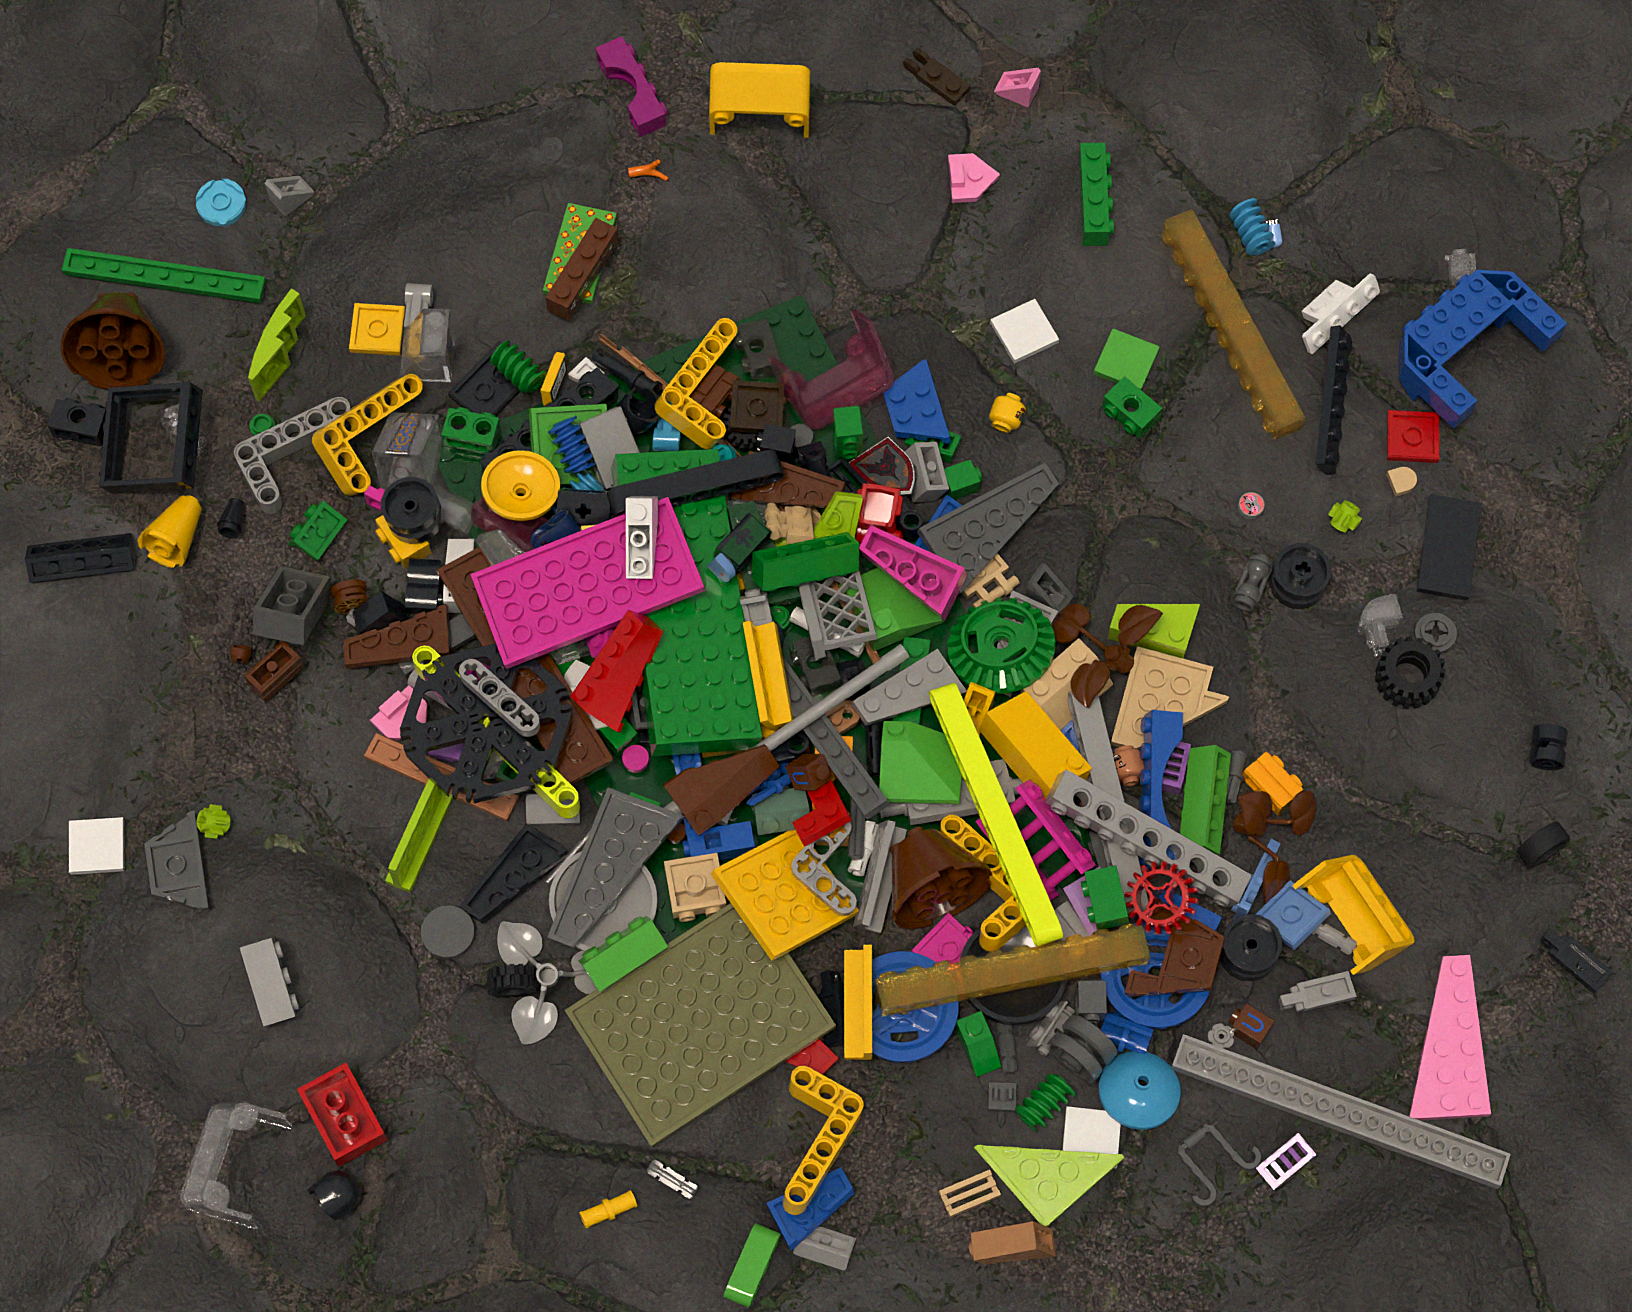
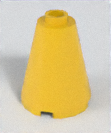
M190 495L180 496L141 532L137 540L141 550L145 547L149 551L147 556L160 565L174 568L176 564H179V567L183 566L187 559L202 510L199 501Z

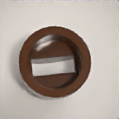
M231 645V660L237 664V660L242 659V665L246 664L251 658L252 647Z

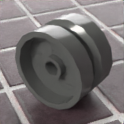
M1073 1014L1062 1025L1064 1033H1055L1047 1043V1048L1054 1058L1073 1075L1085 1082L1094 1083L1102 1073L1101 1064H1110L1117 1055V1049L1099 1028L1083 1017Z

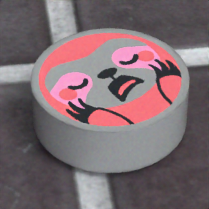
M1245 493L1241 496L1238 503L1240 515L1246 519L1260 517L1265 506L1264 500L1257 493Z

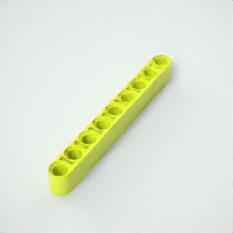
M420 646L416 648L412 655L415 671L423 680L425 679L422 670L425 669L429 674L435 673L436 669H434L432 662L434 660L439 662L438 657H441L430 646ZM423 660H431L428 664H420ZM485 717L481 724L489 727L491 721H489L488 717ZM496 752L517 774L519 773L498 752ZM550 766L551 776L547 775L546 772H539L537 776L540 777L542 784H535L536 788L533 790L561 817L569 819L577 816L580 811V802L576 789L557 770H554L552 766ZM551 781L555 783L552 787L543 786L546 782ZM566 799L573 800V803L570 805L561 804Z

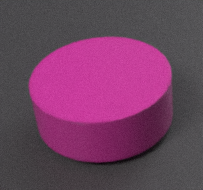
M640 745L629 746L622 755L623 765L632 773L644 771L649 764L647 750Z

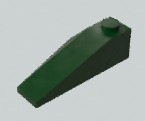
M1066 814L1060 816L1080 845L1090 853L1088 842L1091 839L1088 830L1075 824L1074 819ZM1043 826L1026 842L1033 855H1035L1054 838ZM1060 847L1040 865L1051 876L1069 862L1070 859ZM1092 856V860L1097 865L1096 857ZM1076 869L1062 880L1058 886L1065 893L1064 887L1085 874L1081 875L1078 869Z

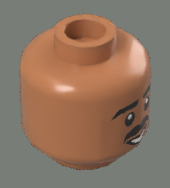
M1131 745L1114 749L1113 757L1119 782L1123 783L1125 787L1137 785L1140 779V772L1142 769H1145L1144 760L1140 757V750L1134 749V746Z

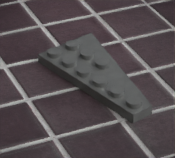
M1046 463L918 529L917 533L929 552L965 568L967 577L957 596L965 590L1058 486V481Z

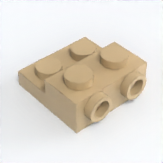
M717 853L664 861L673 919L679 918L680 922H688L694 920L695 915L706 913V917H710L726 906L725 894L711 876L712 871L720 867Z

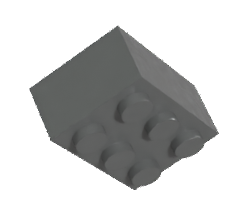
M280 566L253 608V634L268 639L286 641L291 644L304 645L329 603L330 577Z

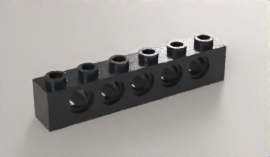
M596 367L592 372L584 373L577 384L566 388L556 401L550 402L544 407L606 404L608 408L619 399L618 388ZM585 394H591L593 396L590 399L581 398ZM529 419L522 424L521 429L514 435L510 434L505 437L498 448L488 451L482 457L480 464L483 473L491 461L504 453L512 451L532 452L531 446H523L525 442L531 441Z

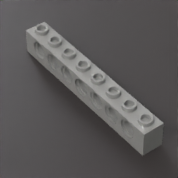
M1067 769L1058 774L1044 802L1050 805L1051 810L1060 815L1066 814L1073 818L1074 823L1078 826L1096 831L1101 839L1117 843L1124 852L1140 856L1144 859V863L1151 866V862L1155 861L1160 868L1162 861H1167L1169 870L1173 863L1177 864V873L1182 869L1187 871L1184 880L1189 877L1194 879L1190 888L1196 887L1198 889L1197 893L1207 894L1219 906L1231 907L1239 903L1251 878V874ZM1073 796L1080 798L1082 802L1081 807L1075 805ZM1097 809L1103 811L1105 820L1098 818ZM1120 822H1123L1128 827L1127 834L1120 829ZM1144 835L1151 840V847L1145 845L1143 841ZM1167 848L1174 853V860L1168 858L1166 854ZM1190 861L1197 866V873L1190 869ZM1213 874L1219 878L1220 886L1213 882Z

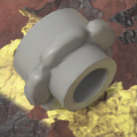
M1222 1023L1215 1024L1212 1030L1208 1032V1041L1212 1045L1223 1049L1230 1048L1234 1043V1032L1230 1030V1026H1224ZM1220 1034H1222V1035L1224 1036L1223 1039H1220V1038H1219V1035H1220Z

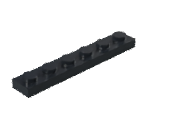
M1340 325L1331 326L1316 455V465L1326 475L1336 474L1337 464L1340 460L1338 450L1339 441L1342 439L1341 422L1345 414L1343 403L1344 395L1347 393L1346 376L1350 368L1348 360L1349 349L1352 347L1351 336Z

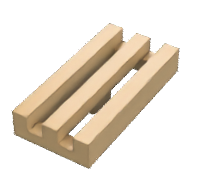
M990 1170L939 1191L950 1218L1001 1197V1193L997 1189V1184L993 1180ZM985 1179H987L988 1181L985 1184H982L971 1190L963 1192L959 1195H956L949 1199L947 1198V1195L964 1189L973 1184H976L980 1181H983ZM991 1188L992 1193L952 1209V1204Z

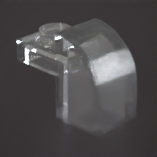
M1396 594L1381 596L1371 600L1365 606L1358 621V635L1367 633V644L1370 649L1373 648L1375 657L1381 656L1389 645L1385 629L1399 627L1403 618Z

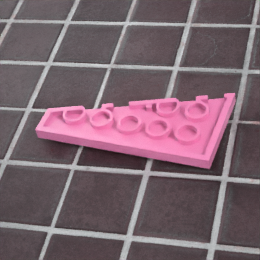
M1470 955L1443 956L1409 1117L1417 1120L1487 1117L1491 1115L1471 958Z

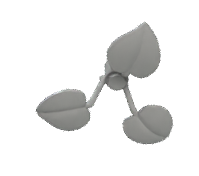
M501 922L497 936L501 958L507 965L523 964L524 966L529 961L537 968L536 977L539 984L542 985L539 1001L535 997L526 996L517 1001L512 1009V1023L521 1043L525 1045L532 1044L545 1038L557 1023L558 1013L556 1006L552 1003L544 1002L547 987L554 986L561 976H575V985L581 992L590 994L597 989L578 961L583 958L582 954L584 951H580L573 956L571 960L573 972L557 971L554 965L549 963L541 965L533 958L542 949V937L538 930L524 923Z

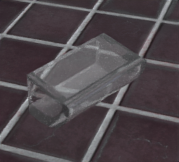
M438 485L433 486L444 511L443 522L468 534L482 507Z

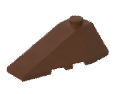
M764 744L735 753L734 756L726 759H716L709 761V764L697 768L690 767L684 769L664 783L663 786L689 825L699 836L722 820L780 766Z

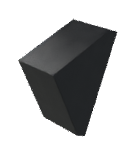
M382 591L356 608L352 613L359 634L374 629L378 631L389 627V624L393 622L408 620L403 603Z
M861 658L836 663L840 687L866 670ZM871 683L846 700H855L870 691Z

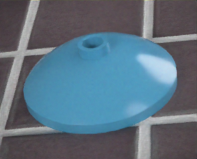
M1130 1051L1116 1056L1110 1064L1105 1066L1099 1079L1098 1092L1102 1106L1111 1118L1128 1128L1147 1130L1164 1124L1173 1116L1180 1101L1181 1089L1175 1071L1171 1069V1066L1165 1060L1149 1052L1141 1054ZM1138 1080H1144L1147 1085H1140Z

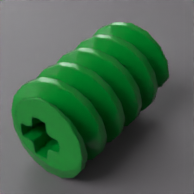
M507 340L492 354L490 359L491 365L497 367L498 371L504 374L506 379L511 380L512 384L518 387L521 393L529 394L542 384L547 372L543 370L538 373L540 369L539 364L530 367L533 359L529 357L524 360L526 352L520 351L517 353L519 346L514 344L509 347L510 341Z
M1047 1074L1045 1076L1046 1083L1039 1082L1037 1085L1038 1090L1033 1089L1030 1092L1031 1098L1025 1097L1023 1099L1024 1106L1017 1105L1015 1108L1020 1120L1036 1133V1125L1043 1128L1046 1127L1043 1117L1050 1120L1054 1118L1050 1112L1051 1109L1057 1112L1061 1111L1058 1105L1059 1101L1066 1105L1068 1104V1100L1065 1097L1066 1094L1073 1097L1076 1095L1072 1087L1057 1074Z

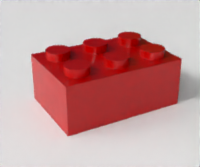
M347 1063L336 1067L297 1089L338 1167L388 1141Z

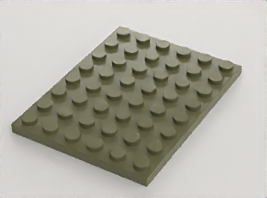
M731 903L669 942L666 949L601 992L595 990L565 1010L652 1148L837 1028L789 953L771 961Z

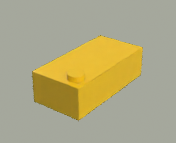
M1027 691L986 712L979 731L1023 783L1031 779L1033 783L1040 787L1045 799L1058 774L1066 769L1087 781L1092 767Z

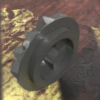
M1429 613L1419 619L1414 634L1416 639H1423L1422 643L1426 645L1428 641L1432 643L1433 650L1438 649L1440 652H1446L1454 644L1457 630L1452 620L1440 613ZM1434 625H1436L1437 633L1442 634L1439 635L1436 642L1433 639V635L1428 634L1431 633Z

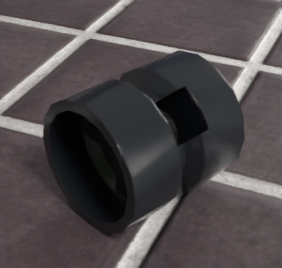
M1538 724L1533 727L1532 744L1535 746L1531 748V766L1541 770H1560L1564 768L1566 751L1563 748L1567 745L1568 734L1566 728L1556 724Z

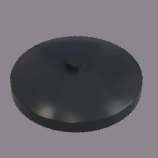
M1013 917V918H1007V919H1009V920H1015L1016 918ZM1024 926L999 950L990 952L983 949L979 943L981 927L976 930L963 948L958 969L962 991L971 1006L977 1012L982 1011L983 1016L989 1020L1004 1025H1024L1046 1016L1059 1002L1067 983L1068 966L1064 951L1059 942L1056 940L1036 947L1027 926ZM993 932L987 933V935L990 937L998 936L996 933Z

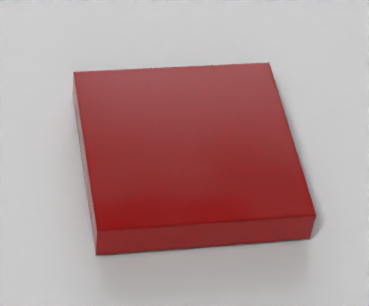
M1388 410L1387 460L1438 463L1439 414L1433 412Z

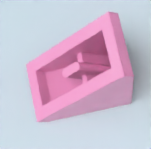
M1039 68L1004 72L994 92L1001 97L1029 108L1039 88L1041 70Z

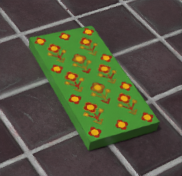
M572 203L567 204L544 284L543 294H548L595 217L614 226L617 218L616 213ZM601 272L582 303H593Z

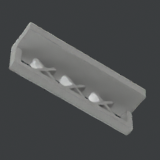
M887 820L878 825L873 852L870 856L858 904L859 912L855 916L853 927L880 934L882 931L892 891V855L889 849L894 844L904 840L907 831L906 829L896 827L893 821Z

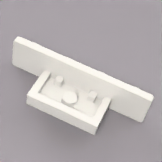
M1370 273L1354 288L1335 280L1302 310L1304 319L1315 323L1302 335L1308 353L1313 354L1329 340L1331 326L1340 325L1343 327L1380 293L1375 275Z

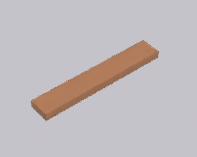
M376 733L364 755L365 759L426 786L429 778L406 757L404 745ZM425 755L444 775H450L456 769ZM482 780V782H483L484 784H486V785H492V784H490V783L485 782V781ZM465 791L460 792L457 800L508 822L519 800L517 795L511 794L475 804L472 799L470 803H467V792Z

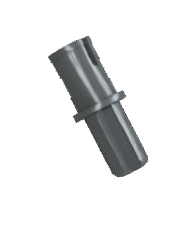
M1241 751L1231 752L1226 795L1227 804H1234L1236 802L1240 783L1244 781L1242 774L1248 755Z

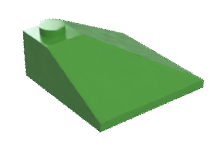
M879 568L860 575L877 638L876 640L868 641L873 651L944 622ZM849 587L844 594L853 597L858 590ZM854 606L852 611L855 616H858L863 609ZM860 625L863 632H869L868 628Z
M884 721L879 789L887 801L960 804L962 774L945 734L913 722Z

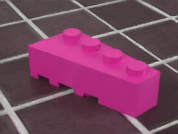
M870 525L859 547L862 555L945 621L967 577L965 568Z

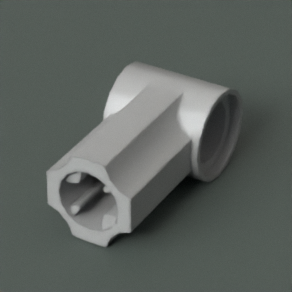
M406 284L405 331L411 334L426 332L429 307H432L433 285Z

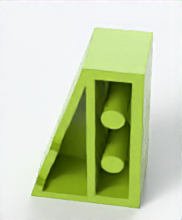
M1117 604L1107 639L1120 642L1118 635L1121 631L1118 628V623L1123 614L1135 605H1145L1160 610L1163 615L1139 642L1130 646L1136 648L1138 646L1184 658L1200 604Z

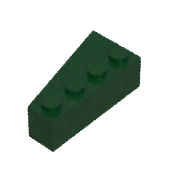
M753 501L727 507L731 531L748 513L764 524ZM769 538L767 543L760 550L773 548L776 546L773 540ZM751 559L741 570L745 587L744 592L760 589L752 580ZM796 586L777 588L775 591H767L770 607L800 603L801 595Z

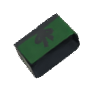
M748 513L716 547L714 557L716 558L720 553H723L734 566L735 575H737L752 559V552L759 551L767 543L772 531Z

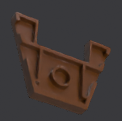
M1159 898V900H1158V902H1157V905H1159V902H1162V903H1165V902H1163V901L1161 900V898ZM1163 908L1157 913H1153L1150 918L1164 920L1174 914ZM1188 917L1190 919L1188 924L1182 919L1179 921L1182 925L1181 930H1177L1172 924V933L1169 936L1159 976L1131 970L1125 989V996L1212 991L1225 937Z

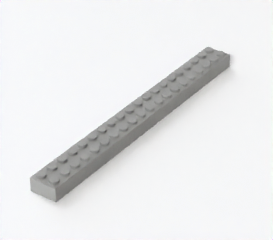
M1184 1034L1171 1067L1176 1072L1498 1189L1502 1184L1511 1155L1502 1150Z

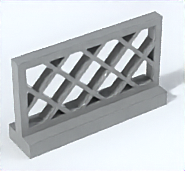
M859 571L853 572L848 579L842 576L828 577L823 584L810 581L801 583L798 586L815 659L826 657L825 650L877 639ZM833 581L843 584L838 591L829 588ZM849 587L858 590L853 597L844 594ZM823 593L833 596L827 603L819 600ZM839 599L847 602V605L843 609H839L833 605ZM854 606L863 609L858 616L849 613ZM828 611L837 615L832 622L823 618ZM843 618L852 621L848 628L838 625ZM858 625L869 629V632L860 634L853 631ZM833 630L842 634L837 639L828 640L827 638Z

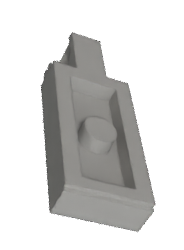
M1349 971L1297 983L1296 986L1290 988L1291 993L1280 996L1278 1003L1281 1010L1295 1007L1297 1012H1305L1354 1000L1357 996Z

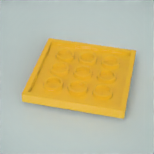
M790 830L721 865L711 873L713 879L771 961L853 918L859 912L858 908L855 907V910L850 915L839 916L792 875V861L805 847L796 830ZM806 852L809 855V859L804 864L797 863L799 873L803 871L810 872L808 866L813 858L809 852ZM824 863L822 867H824L829 873L832 874L830 869ZM821 878L816 882V887L821 892H828L831 889V882L826 878ZM836 888L833 895L828 899L832 901L835 896L839 900V908L842 909L844 906L850 908V899L847 897L844 900L837 895V892L840 890Z

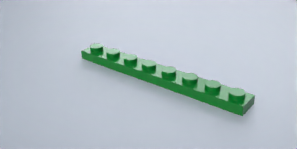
M67 248L62 267L63 275L261 303L266 284L265 276Z

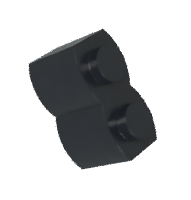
M409 559L405 599L406 613L418 614L424 611L428 613L438 609V606L444 605L443 592H440L441 583L443 582L437 573V569L442 567L441 560Z

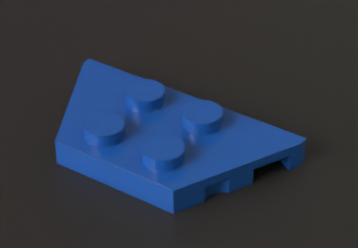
M925 359L883 390L895 436L900 438L913 437L927 441L928 438L942 439V443H951L928 363Z

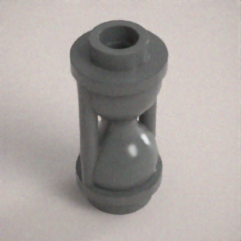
M1256 554L1249 557L1233 595V604L1236 608L1251 612L1254 607H1257L1273 569V564L1267 556Z

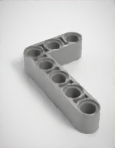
M343 397L330 399L240 442L235 447L234 455L238 467L260 509L264 513L275 514L280 511L283 504L278 487L266 466L313 444V434L340 415H335L337 411L345 410L347 412L351 409L347 399ZM345 420L344 426L346 428L350 423ZM322 421L321 425L312 426L314 422ZM293 432L299 433L296 437H288ZM270 443L276 444L273 448H265ZM247 454H252V455H253V456H252L250 459H248V460H243V459H242L243 456H245V455H247ZM257 475L264 476L261 480H253V478ZM267 496L275 497L272 501H264Z

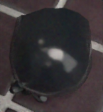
M647 386L641 391V396L645 397L647 401L639 400L632 395L636 390L634 387L615 406H621L632 434L647 432L660 417L655 410V403L659 397L654 390Z
M340 1167L338 1171L328 1172L308 1188L309 1194L312 1195L316 1192L320 1201L318 1206L334 1221L353 1210L360 1198L359 1188L355 1180L348 1173L344 1172L343 1167Z

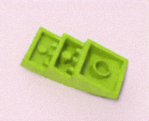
M292 288L273 313L254 353L248 379L255 399L259 402L290 366L288 352L298 341L295 329L306 317L300 294Z

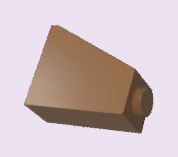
M1034 1221L971 1233V1241L969 1242L970 1254L974 1261L982 1264L1056 1257L1053 1230Z

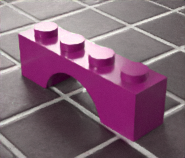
M621 36L596 47V60L607 79L625 81L636 91L635 98L628 105V118L639 138L665 127V116L668 115L667 109L662 101L658 102L656 98L657 92L653 83L647 82L643 65L641 63L637 64L635 61V52L631 44H626Z

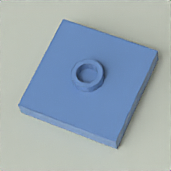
M1290 880L1255 915H1261L1271 920L1278 928L1282 942L1295 950L1331 913L1329 908L1302 888L1295 890L1292 886L1295 883Z

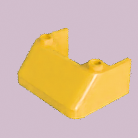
M725 62L713 64L710 68V134H715V123L727 124L734 119V113L784 115V121L792 127L804 125V138H809L810 69L802 65Z
M1356 855L1325 860L1292 885L1295 890L1307 887L1308 894L1323 904L1328 903L1351 938L1357 942V947L1353 949V960L1357 966L1350 970L1353 975L1372 970L1408 948L1415 941L1412 932L1364 862Z

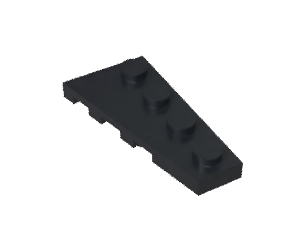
M525 824L462 902L460 908L483 924L569 855L568 851L528 824Z

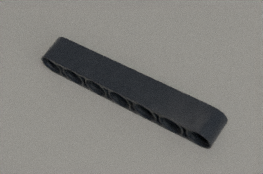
M771 449L619 485L610 489L606 495L615 518L626 513V498L630 496H658V500L669 497L672 507L774 483L782 479L785 473L776 450Z

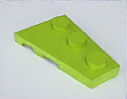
M836 491L813 529L814 539L848 532L855 538L863 500L862 495Z

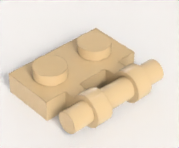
M775 503L767 505L764 513L765 520L767 521L766 527L772 531L770 536L772 540L786 537V543L792 544L814 539L810 508L785 506L783 512L777 508Z
M997 553L965 588L962 594L967 600L976 594L979 600L972 604L976 608L981 605L982 601L987 600L990 603L994 602L995 598L1009 595L1020 582L1014 575L1008 580L1005 579L1003 574L1009 571V566ZM994 581L998 587L988 593L984 588Z

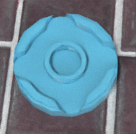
M229 179L212 180L203 185L197 193L196 207L199 216L206 223L224 227L234 224L242 217L246 210V198L243 189L236 182Z

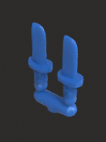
M789 763L780 764L779 769H776L750 794L758 789L762 791L751 797L747 804L755 805L773 793H781L783 788L791 782L785 768Z

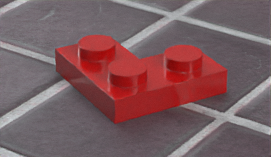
M829 780L816 790H807L815 810L792 822L804 846L852 821L832 780Z

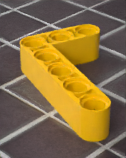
M722 318L716 322L655 403L656 413L704 449H713V447L718 445L726 432V427L720 419L689 396L736 336L737 326L728 318Z
M408 374L396 379L313 434L312 443L344 494L348 496L357 495L365 492L371 484L367 471L348 443V440L419 395L422 391V381L418 376ZM404 382L410 386V393L405 390ZM385 395L390 398V406L385 403ZM365 407L370 410V418L364 413ZM345 420L350 423L351 431L345 428ZM325 433L331 438L330 445L325 442ZM339 455L344 458V467L338 462ZM353 477L358 481V488L352 485Z
M948 815L941 821L940 832L965 850H967V847H974L975 851H967L985 864L996 866L995 868H990L993 874L989 877L991 881L990 888L1005 902L982 923L979 943L986 951H997L1026 926L1010 886L1004 883L1007 882V879L992 845L957 815ZM947 830H955L957 833L951 834ZM1011 915L1016 917V919L1009 920L1006 916ZM993 932L996 933L998 936L990 937L987 935V933Z
M799 1066L792 1071L789 1092L794 1098L827 1115L829 1118L786 1187L783 1207L786 1212L792 1215H799L808 1207L859 1122L864 1106L863 1100L858 1094L807 1066ZM796 1080H805L808 1085L801 1086L796 1083ZM828 1093L832 1096V1098L824 1099L820 1096V1094ZM851 1106L856 1112L849 1113L843 1107ZM838 1128L843 1134H833L830 1129ZM825 1150L830 1156L822 1157L818 1155L817 1151ZM811 1172L816 1178L810 1180L804 1177L803 1174ZM799 1195L803 1201L794 1202L790 1199V1196Z

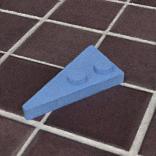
M1271 839L1267 847L1276 854L1281 843ZM1264 852L1254 875L1251 874L1243 898L1240 899L1239 903L1233 905L1231 911L1235 912L1233 920L1248 914L1263 882L1265 867L1269 861H1273V858L1266 852Z

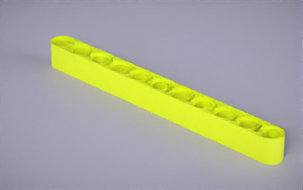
M953 682L929 690L933 709L1035 946L1039 947L1063 938L1059 920L956 683Z

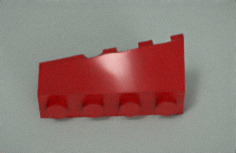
M628 609L570 697L585 712L620 733L624 725L621 723L625 711H630L633 701L630 699L636 685L640 686L644 678L642 671L645 664L651 662L663 630L648 616Z

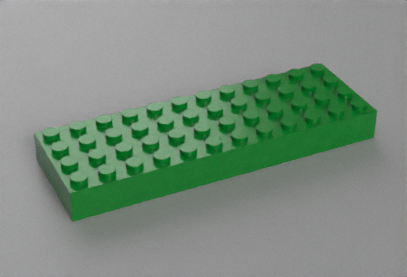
M718 449L615 454L611 467L613 485L616 487L719 462ZM725 495L673 507L706 591L645 614L663 630L651 662L646 663L642 671V676L644 677L642 680V690L652 756L748 750L760 743L762 738L743 627L744 616L742 605L740 604L738 577L735 575L729 582H723L707 567L715 558L716 547L730 533Z

